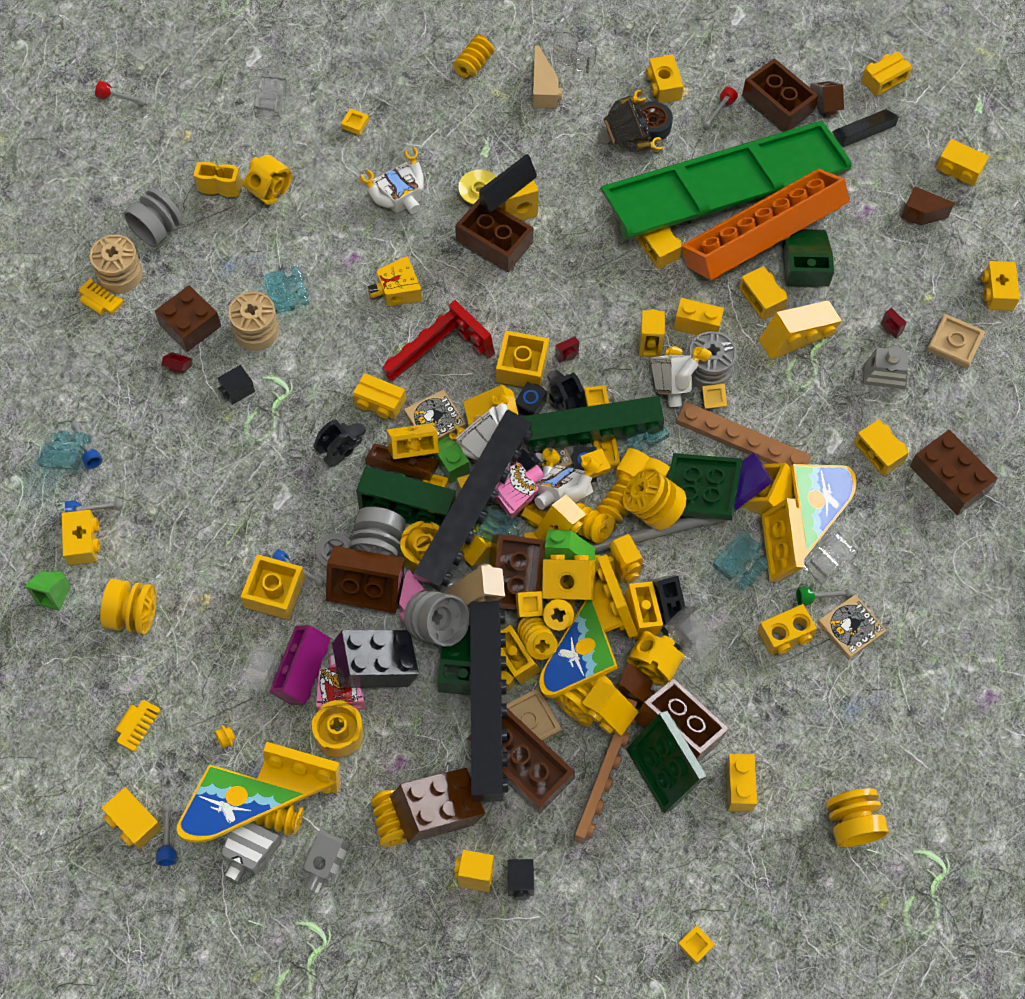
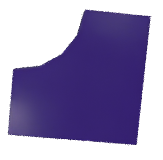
M754 452L742 461L735 510L739 509L773 482L759 457Z

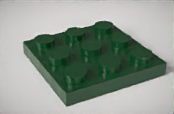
M673 453L668 479L685 491L686 506L681 516L732 521L742 470V459Z
M668 711L659 713L626 749L664 813L675 808L707 777Z

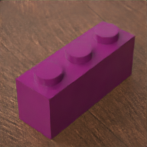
M311 625L295 626L269 693L290 705H305L310 698L314 681L319 675V668L328 651L331 638Z

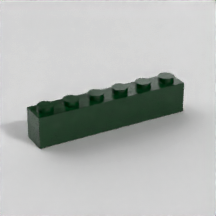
M659 396L523 416L524 419L532 422L531 431H533V435L527 444L528 451H543L551 447L564 448L577 443L584 445L597 440L610 441L623 436L630 438L643 433L655 434L663 431L664 416Z

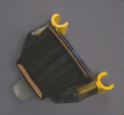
M641 90L635 91L634 96L629 95L614 102L608 115L604 118L607 129L598 133L599 140L603 145L612 141L614 146L624 151L642 152L649 151L650 148L654 152L662 150V146L656 147L654 144L655 142H661L662 139L660 137L654 138L652 142L649 141L652 138L640 106L645 103L646 97L642 99L637 98L642 95Z

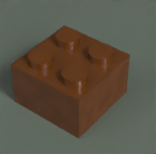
M190 285L155 310L159 325L186 352L190 351L221 327L218 312Z

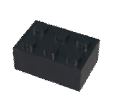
M341 630L332 643L340 688L409 687L419 675L412 637L407 630Z

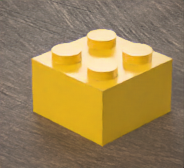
M505 330L496 367V382L524 387L529 382L533 385L538 384L541 386L549 353V338Z
M257 554L240 596L244 608L290 620L305 581L303 567Z

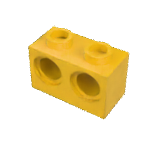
M802 604L760 622L757 632L771 656L776 653L779 655L785 654L796 644L802 646L811 642L817 627ZM799 624L804 628V630H797L794 628L793 625ZM772 634H780L783 639L777 640Z

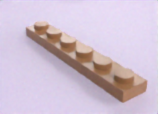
M685 402L676 419V424L748 455L754 452L760 460L769 464L787 463L790 468L793 464L808 465L812 456L688 402Z
M628 698L627 700L636 708L637 701ZM633 719L631 724L635 725L636 720ZM628 728L622 736L614 733L576 831L575 842L584 845L586 837L591 839L596 824L592 823L595 814L600 816L605 801L601 800L604 791L609 793L614 778H611L610 774L612 769H618L622 759V755H619L621 746H627L631 733L627 732Z

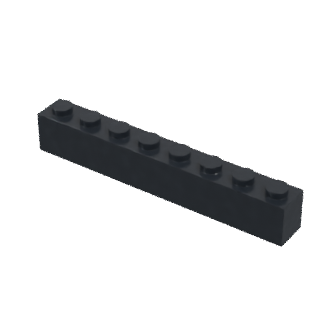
M506 410L414 571L415 579L438 591L443 586L447 587L453 577L451 571L454 565L459 566L464 558L463 549L466 544L469 546L472 544L477 534L474 532L476 526L484 523L488 512L485 510L489 503L493 505L498 498L500 492L497 489L501 483L505 484L511 474L508 470L512 463L517 464L522 454L520 448L523 443H529L533 435V431H531L532 422Z
M500 601L470 602L471 795L473 802L503 801V793H508V777H503V768H508V752H503V743L508 742L507 728H502V719H507V703H502V695H507L506 680H502V671H506V656H501V648H506V633H501V625H506L505 610L500 609Z

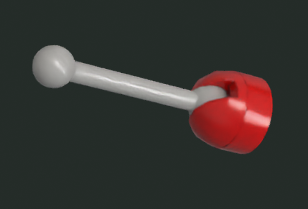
M98 81L96 85V97L108 98L114 95L137 102L140 106L145 104V99L142 97L135 98L113 91L111 85L107 82Z
M727 86L722 90L720 94L721 103L710 118L703 122V128H710L712 120L724 105H731L738 98V93L733 88Z

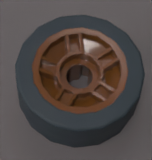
M650 101L645 102L635 110L636 117L643 115L647 126L646 132L642 130L640 134L636 133L637 136L641 135L639 138L652 142L656 137H660L663 140L670 134L673 115L668 106L660 102Z

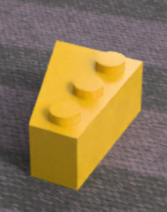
M829 301L780 311L775 314L758 340L770 359L773 360L815 341L832 336L841 323V319Z

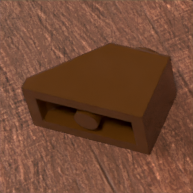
M833 81L810 83L811 89L819 95L816 104L819 111L825 112V115L838 114V110H844L843 84Z
M914 187L901 218L920 226L947 219L955 202Z
M627 663L618 686L620 693L626 699L629 698L637 701L636 709L639 710L644 702L655 694V691L651 690L653 681L635 666Z

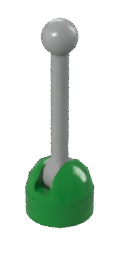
M798 587L796 590L797 603L804 606L812 604L815 598L846 596L851 598L854 595V590L851 588L845 591L814 593L810 587Z

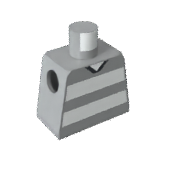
M897 346L889 349H875L864 364L863 384L906 389L909 353L902 351Z
M252 822L229 832L221 855L225 861L231 864L224 876L238 883L244 870L257 875L281 843L279 836Z
M320 829L303 868L310 872L304 887L318 893L324 879L332 882L351 844ZM325 860V867L320 869V863Z

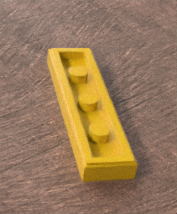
M606 385L584 387L587 406L609 403ZM616 438L610 441H592L593 447H596L597 450L602 448L611 469H617L620 459Z

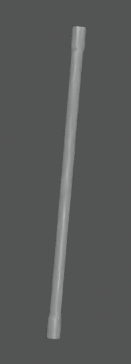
M687 517L677 520L669 528L663 530H655L652 527L607 538L606 541L599 544L595 542H590L589 544L596 548V553L610 550L609 546L613 540L630 534L634 543L726 520ZM465 575L452 578L447 587L443 586L438 592L444 593L446 589L451 587L453 583L463 579Z

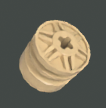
M108 235L96 241L90 249L89 258L102 288L111 293H125L138 286L142 279L143 269L135 246L130 239L122 235Z
M251 291L242 293L230 303L228 310L234 339L239 346L246 350L259 351L265 350L274 344L278 339L280 330L275 306L270 297L261 292Z

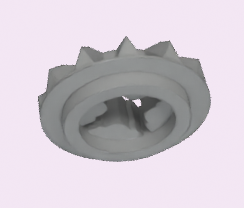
M331 533L322 537L316 546V555L319 562L327 568V562L331 554L330 545L332 548L334 546L349 548L351 540L340 533Z

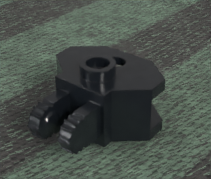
M552 370L548 373L547 376L551 382L549 383L551 390L549 397L559 411L587 407L584 388L574 372L565 376L558 370Z
M336 419L329 421L318 432L313 447L319 454L327 453L323 460L329 467L338 465L353 452L355 446L361 444V436L366 432L365 426L361 423L347 426L345 422L340 423Z

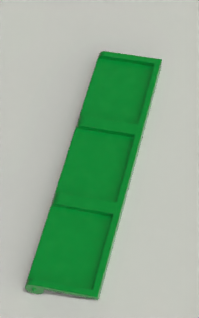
M821 120L603 185L600 190L620 220L622 236L627 240L772 195L817 169H822L834 175L849 171L851 169V160Z

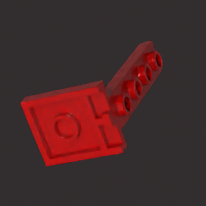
M454 300L448 305L449 311L445 315H440L435 323L428 329L422 330L414 341L404 345L401 352L395 357H390L382 368L385 376L390 381L395 380L455 328L458 329V334L463 340H469L473 344L474 350L479 355L483 354L489 360L495 354L491 334Z

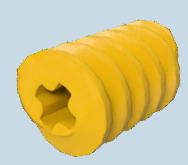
M475 34V37L471 39L466 48L462 50V53L454 60L452 64L453 69L460 77H475L482 66L486 64V61L490 59V55L494 54L495 49L493 45L483 35Z
M624 477L617 479L616 484L611 487V491L606 494L605 498L601 500L600 505L595 508L600 514L603 513L607 518L611 517L613 519V530L618 528L617 523L623 522L622 516L629 514L622 500L623 492L630 479Z
M576 502L575 504L586 513L581 522L583 527L577 533L597 544L606 541L614 528L613 519L611 517L607 518L605 514H600L597 510H592L589 506L585 507L583 503Z
M553 599L544 608V622L553 630L560 631L569 627L574 619V609L570 602L565 599ZM555 608L565 611L563 620H559L558 617L553 618L552 615L555 613Z
M542 616L521 618L517 626V632L529 655L538 660L548 659L553 656L558 644L552 631L544 622V618Z
M385 790L376 793L371 800V805L375 808L373 815L377 817L375 825L380 827L377 830V835L382 837L379 840V844L382 847H392L407 842L390 799L391 794L395 790Z
M291 804L288 809H280L256 820V825L261 827L265 823V828L268 830L274 827L276 833H281L284 830L286 836H291L293 832L295 836L302 823L304 807L301 806L297 812H294L295 804Z

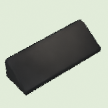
M885 109L835 129L832 133L842 147H845L896 126L899 117L897 114Z
M528 154L524 155L479 190V204L488 212H492L537 177V173Z

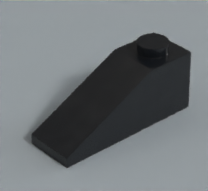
M664 576L645 581L653 582L663 622L661 628L663 634L674 640V647L678 651L695 646L679 576Z

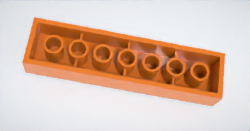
M822 169L811 172L682 244L681 248L687 268L709 280L719 278L721 274L738 267L744 261L754 258L760 252L772 248L774 244L788 239L797 231L807 228L813 222L823 219L827 214L839 210L843 205L849 203L846 180Z

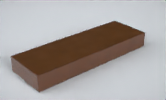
M375 443L365 458V463L368 465L428 481L431 480L438 467V460L424 456L393 459L388 451V447Z

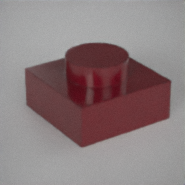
M893 308L885 312L881 321L884 330L895 339L902 335L907 324Z
M576 336L556 344L555 357L559 363L565 360H572L579 354L580 343Z
M171 352L163 356L161 365L168 367L172 372L181 373L191 367L193 359Z

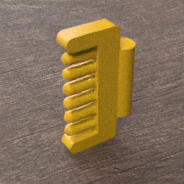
M89 279L79 288L80 302L99 315H103L105 311L112 315L123 305L122 298L114 297V294H110L105 288L102 289L101 286L94 283L93 279Z
M145 700L141 701L138 708L131 704L115 729L116 732L121 734L117 739L118 744L132 752H136V745H140V741L137 739L143 740L144 737L141 734H147V731L143 728L150 729V725L145 722L149 724L154 723L152 719L145 715L156 719L157 715L161 713L160 708Z

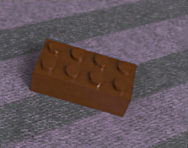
M507 708V719H502V728H507L508 742L503 743V752H508V768H503V777H508V784L541 814L575 779V771ZM471 734L467 737L468 746H469L470 748H471Z

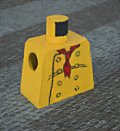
M408 256L376 271L378 283L367 286L370 298L383 295L387 306L422 301L421 287Z

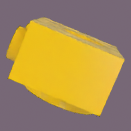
M535 181L530 182L499 207L520 220L538 216L539 190Z
M550 555V559H543L542 598L595 599V560H589V555H574V560H565V555ZM567 575L572 576L574 579V585L570 589L565 587L563 582Z

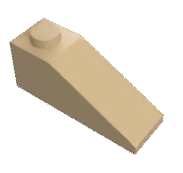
M535 46L533 108L557 109L558 100H562V87H558L559 79L541 48Z

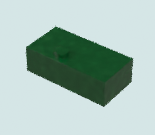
M367 466L363 470L356 489L359 510L365 507L385 508L401 515L405 522L410 525L418 521H424V523L431 524L433 522L441 526L456 499V490L408 478L402 473L393 474Z

